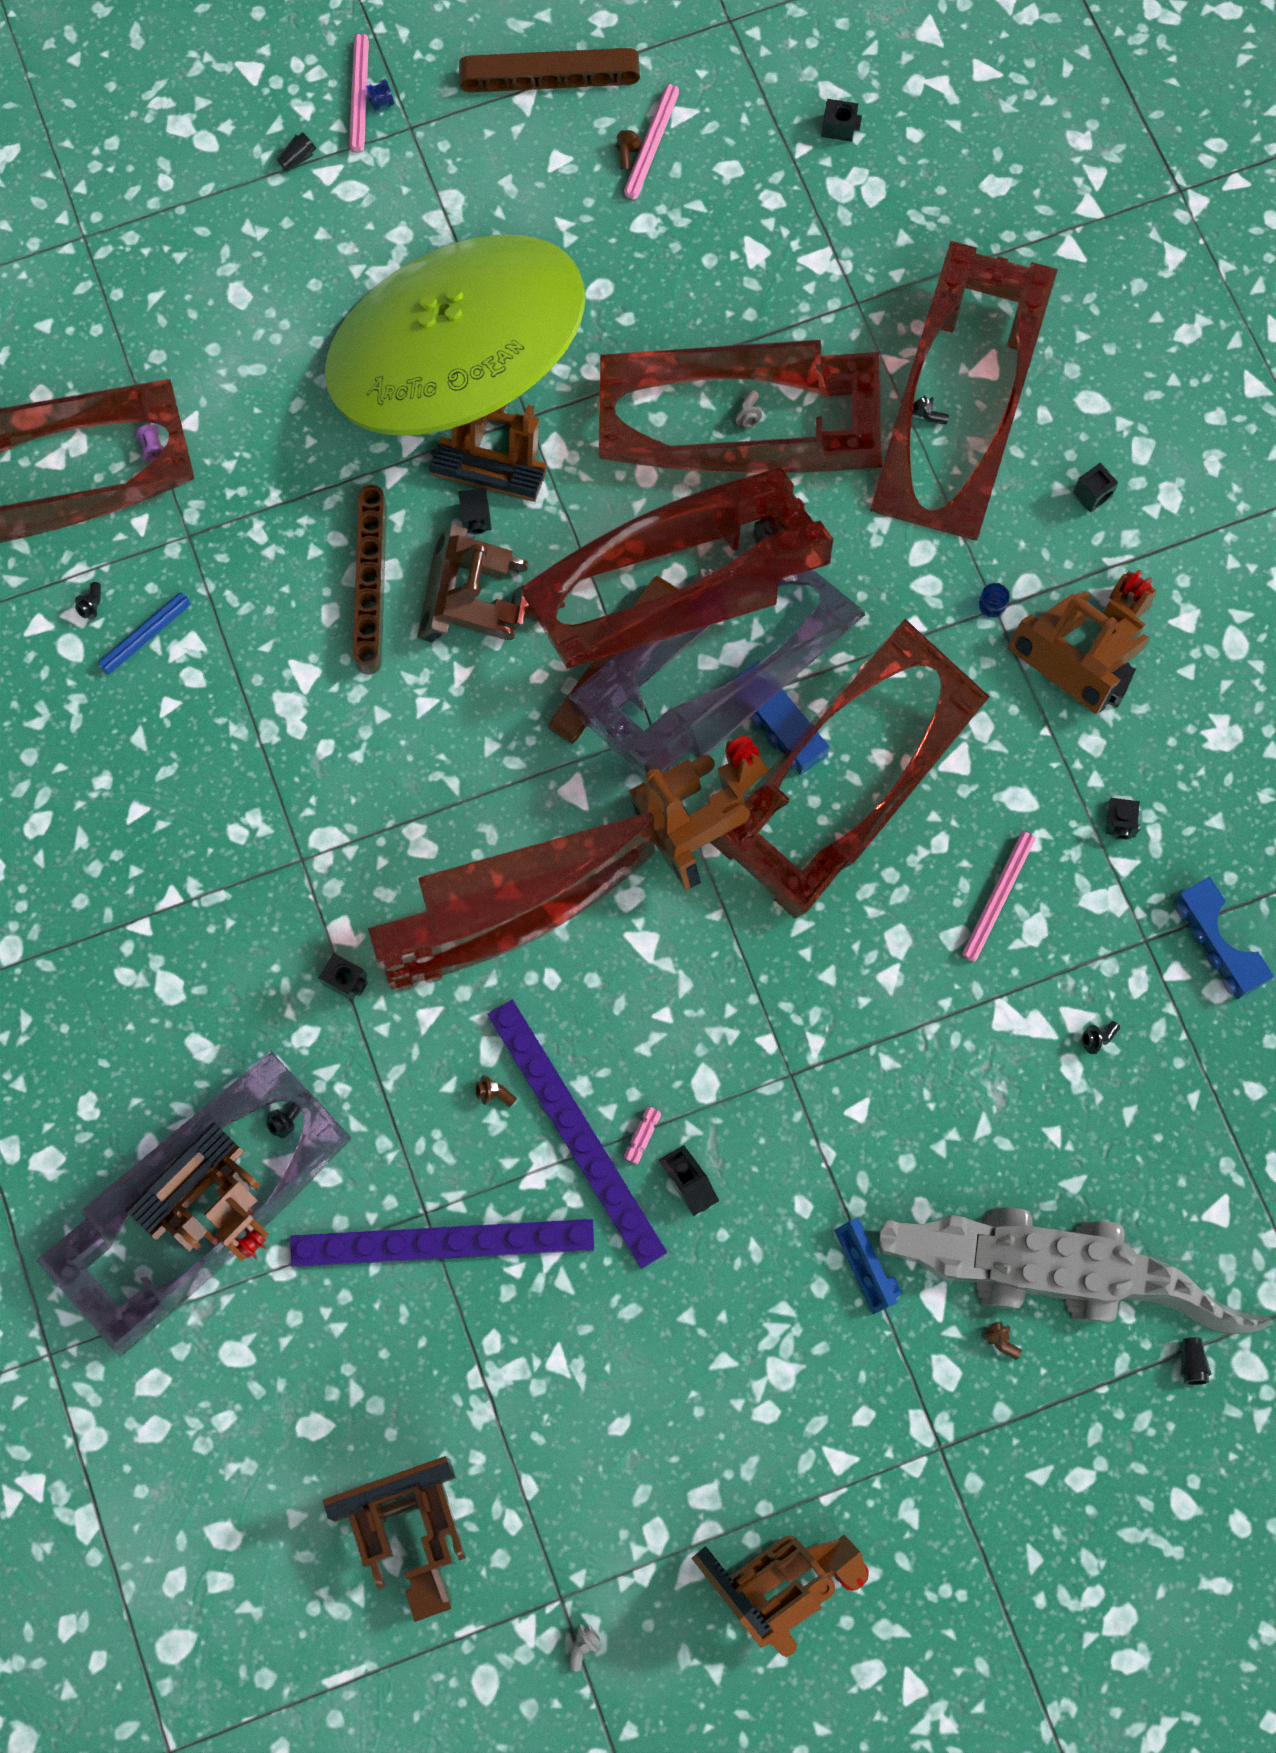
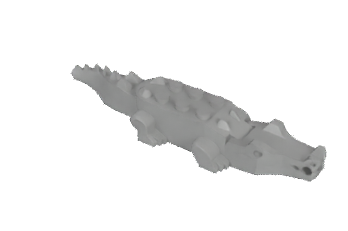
M1006 1207L992 1208L991 1214L987 1215V1220H984L983 1224L962 1216L951 1215L927 1224L898 1223L888 1220L880 1229L878 1248L881 1254L916 1262L943 1280L976 1282V1291H978V1298H981L982 1306L1019 1309L1024 1303L1025 1294L1064 1299V1305L1067 1306V1312L1071 1313V1319L1111 1323L1116 1319L1119 1300L1127 1299L1166 1305L1185 1314L1203 1326L1230 1334L1260 1331L1270 1326L1272 1322L1269 1317L1234 1310L1205 1293L1177 1268L1158 1259L1136 1254L1124 1242V1228L1114 1222L1082 1221L1080 1227L1075 1228V1232L1034 1227L1033 1218L1028 1210Z

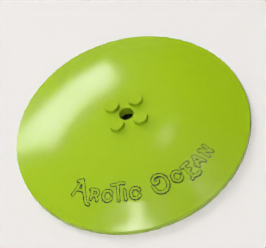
M509 234L489 235L456 242L413 260L392 273L368 292L339 327L328 351L325 365V380L332 401L340 413L357 426L372 432L398 436L429 434L452 429L502 408L544 377L559 361L574 339L582 321L586 300L585 286L579 269L570 256L556 245L535 237Z

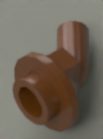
M622 130L617 134V142L615 144L620 155V169H631L630 152L639 151L642 143L634 131Z
M482 1075L480 1081L476 1082V1097L481 1099L483 1105L489 1104L495 1095L508 1107H511L517 1100L504 1086L498 1084V1082H493L487 1075Z
M1002 1321L985 1326L986 1332L981 1334L982 1339L988 1341L989 1344H994L996 1349L1015 1360L1019 1359L1022 1350L1007 1341L1010 1339V1325L1004 1326Z

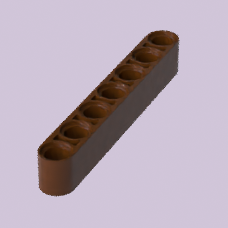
M632 48L469 55L459 60V86L463 91L471 93L632 85L640 80L639 53Z
M372 484L366 485L361 489L358 500L353 657L359 671L368 675L376 673L382 664L387 505L383 491L377 485ZM371 499L379 500L375 504H367ZM370 525H378L374 530L366 529ZM370 550L377 551L373 556L365 555ZM368 576L376 577L372 582L364 581ZM375 602L372 608H363L365 603ZM366 628L375 629L373 633L369 635L362 634V632ZM366 654L374 655L370 661H361V658Z
M658 575L652 579L549 722V730L571 744L578 740L678 601L681 594L679 588Z

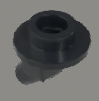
M924 395L911 404L914 408L910 411L911 415L923 417L930 422L947 424L948 414L932 411L934 409L933 396L927 399Z
M98 582L90 583L89 594L86 596L79 595L75 598V609L82 618L94 620L97 617V606L101 601V584Z
M1111 1021L1102 1032L1098 1026L1089 1025L1082 1034V1044L1089 1054H1097L1103 1045H1107L1114 1038L1121 1027L1115 1021Z
M295 1098L285 1113L278 1109L270 1111L266 1122L268 1130L280 1138L288 1136L294 1130L293 1120L303 1109L305 1103Z

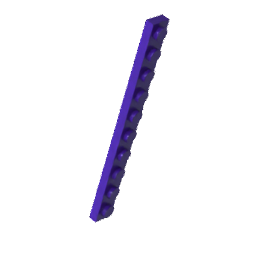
M513 999L487 1014L640 1268L644 1269L667 1254L666 1249Z
M593 1219L290 1236L291 1267L595 1251Z

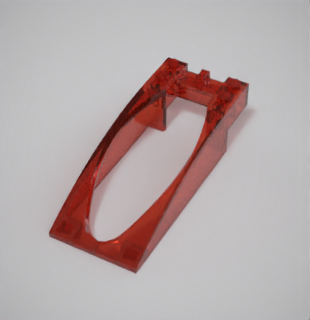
M950 241L895 422L870 512L977 541L1058 269L1031 262L1028 268L1010 263L1007 258L998 256L995 259L976 254L977 247ZM966 289L1018 302L1007 342V348L1017 350V363L1010 399L1001 424L979 465L959 493L946 506L938 510H927L920 505L915 496L910 462L913 403L917 383L927 354L940 329L948 332L955 330L958 313Z
M820 339L600 355L599 458L663 468L736 473H799L883 468L881 364L879 352L824 356ZM748 379L795 387L823 396L852 395V429L824 431L822 416L816 417V437L670 446L652 439L625 424L617 416L615 406L617 401L624 395L655 386L697 380Z
M171 379L0 408V454L39 437L97 425L148 422L165 427L169 433L168 442L162 452L127 483L0 506V543L94 519L145 501L194 480Z
M780 467L694 493L643 514L598 537L563 558L521 588V593L565 667L569 669L776 605L780 579L830 564L833 537L821 521L814 522L805 510L803 501L800 498H796L793 494L794 484ZM767 518L777 532L767 536L754 547L718 570L675 592L579 624H563L557 620L556 613L560 604L581 579L723 537L732 550H739L741 525Z
M904 619L830 699L772 765L769 772L760 779L744 798V804L750 811L749 819L710 843L729 860L734 858L776 897L773 900L794 919L806 914L839 872L855 863L990 696L911 623ZM928 666L936 670L941 683L939 700L919 746L897 782L866 818L835 842L810 855L798 869L758 833L776 811L789 803L790 798L779 788L797 755L826 721L866 690L909 668Z
M645 813L418 877L427 912L368 928L377 963L381 970L384 969L391 989L397 988V991H404L413 988L414 983L424 980L426 983L439 981L443 978L442 975L477 965L510 952L574 918L621 884L655 853L653 813Z

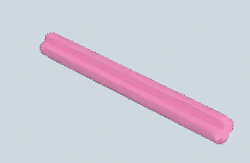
M356 34L354 36L349 146L352 152L360 153L364 150L369 48L368 36L366 34Z
M671 84L665 86L624 188V196L632 200L638 198L678 98L679 88Z
M1027 832L1020 834L962 952V957L971 962L977 960L1035 841V837Z

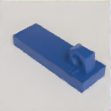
M859 1217L835 1229L836 1236L872 1314L898 1303L896 1298L902 1295V1291L895 1277L886 1278Z

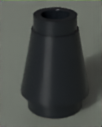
M301 132L298 136L294 135L277 158V161L288 172L312 157L313 152L317 148Z
M1198 1337L1183 1339L1180 1376L1184 1378V1384L1204 1385L1209 1383V1376L1212 1373L1202 1339Z

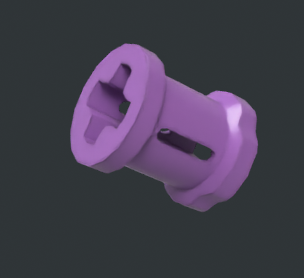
M144 425L136 429L134 435L140 442L142 459L144 461H156L164 457L166 450L159 441V428L156 425Z

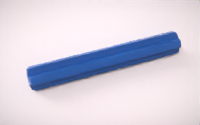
M181 592L174 596L99 660V667L106 674H111L187 609L191 604L189 599Z

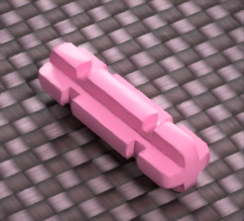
M652 1107L646 1108L642 1116L643 1121L639 1122L630 1141L632 1145L627 1148L624 1154L626 1161L636 1165L639 1163L643 1155L642 1150H645L654 1132L655 1127L653 1126L654 1124L657 1125L661 1117V1112Z

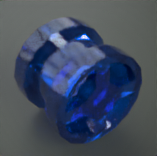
M386 79L380 80L377 85L369 84L365 86L374 112L379 111L382 106L387 105L390 107L394 105V99Z
M1000 583L988 584L983 589L979 599L980 611L984 615L993 618L1002 615L1007 608L1010 598L1008 589Z

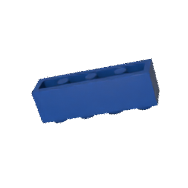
M757 661L732 679V691L730 692L732 698L739 706L742 704L749 711L748 717L756 727L761 726L767 733L765 735L767 741L774 749L777 747L784 754L783 759L786 765L791 770L796 769L802 775L828 756L830 746L760 661Z

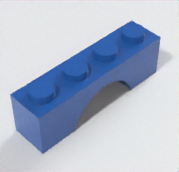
M1211 877L1184 890L1175 898V909L1178 915L1189 923L1192 928V937L1198 944L1203 945L1208 953V962L1215 970L1218 969L1224 978L1223 985L1229 994H1234L1238 1000L1267 984L1275 977L1258 951H1239L1227 944L1222 938L1217 922L1219 911L1226 900Z

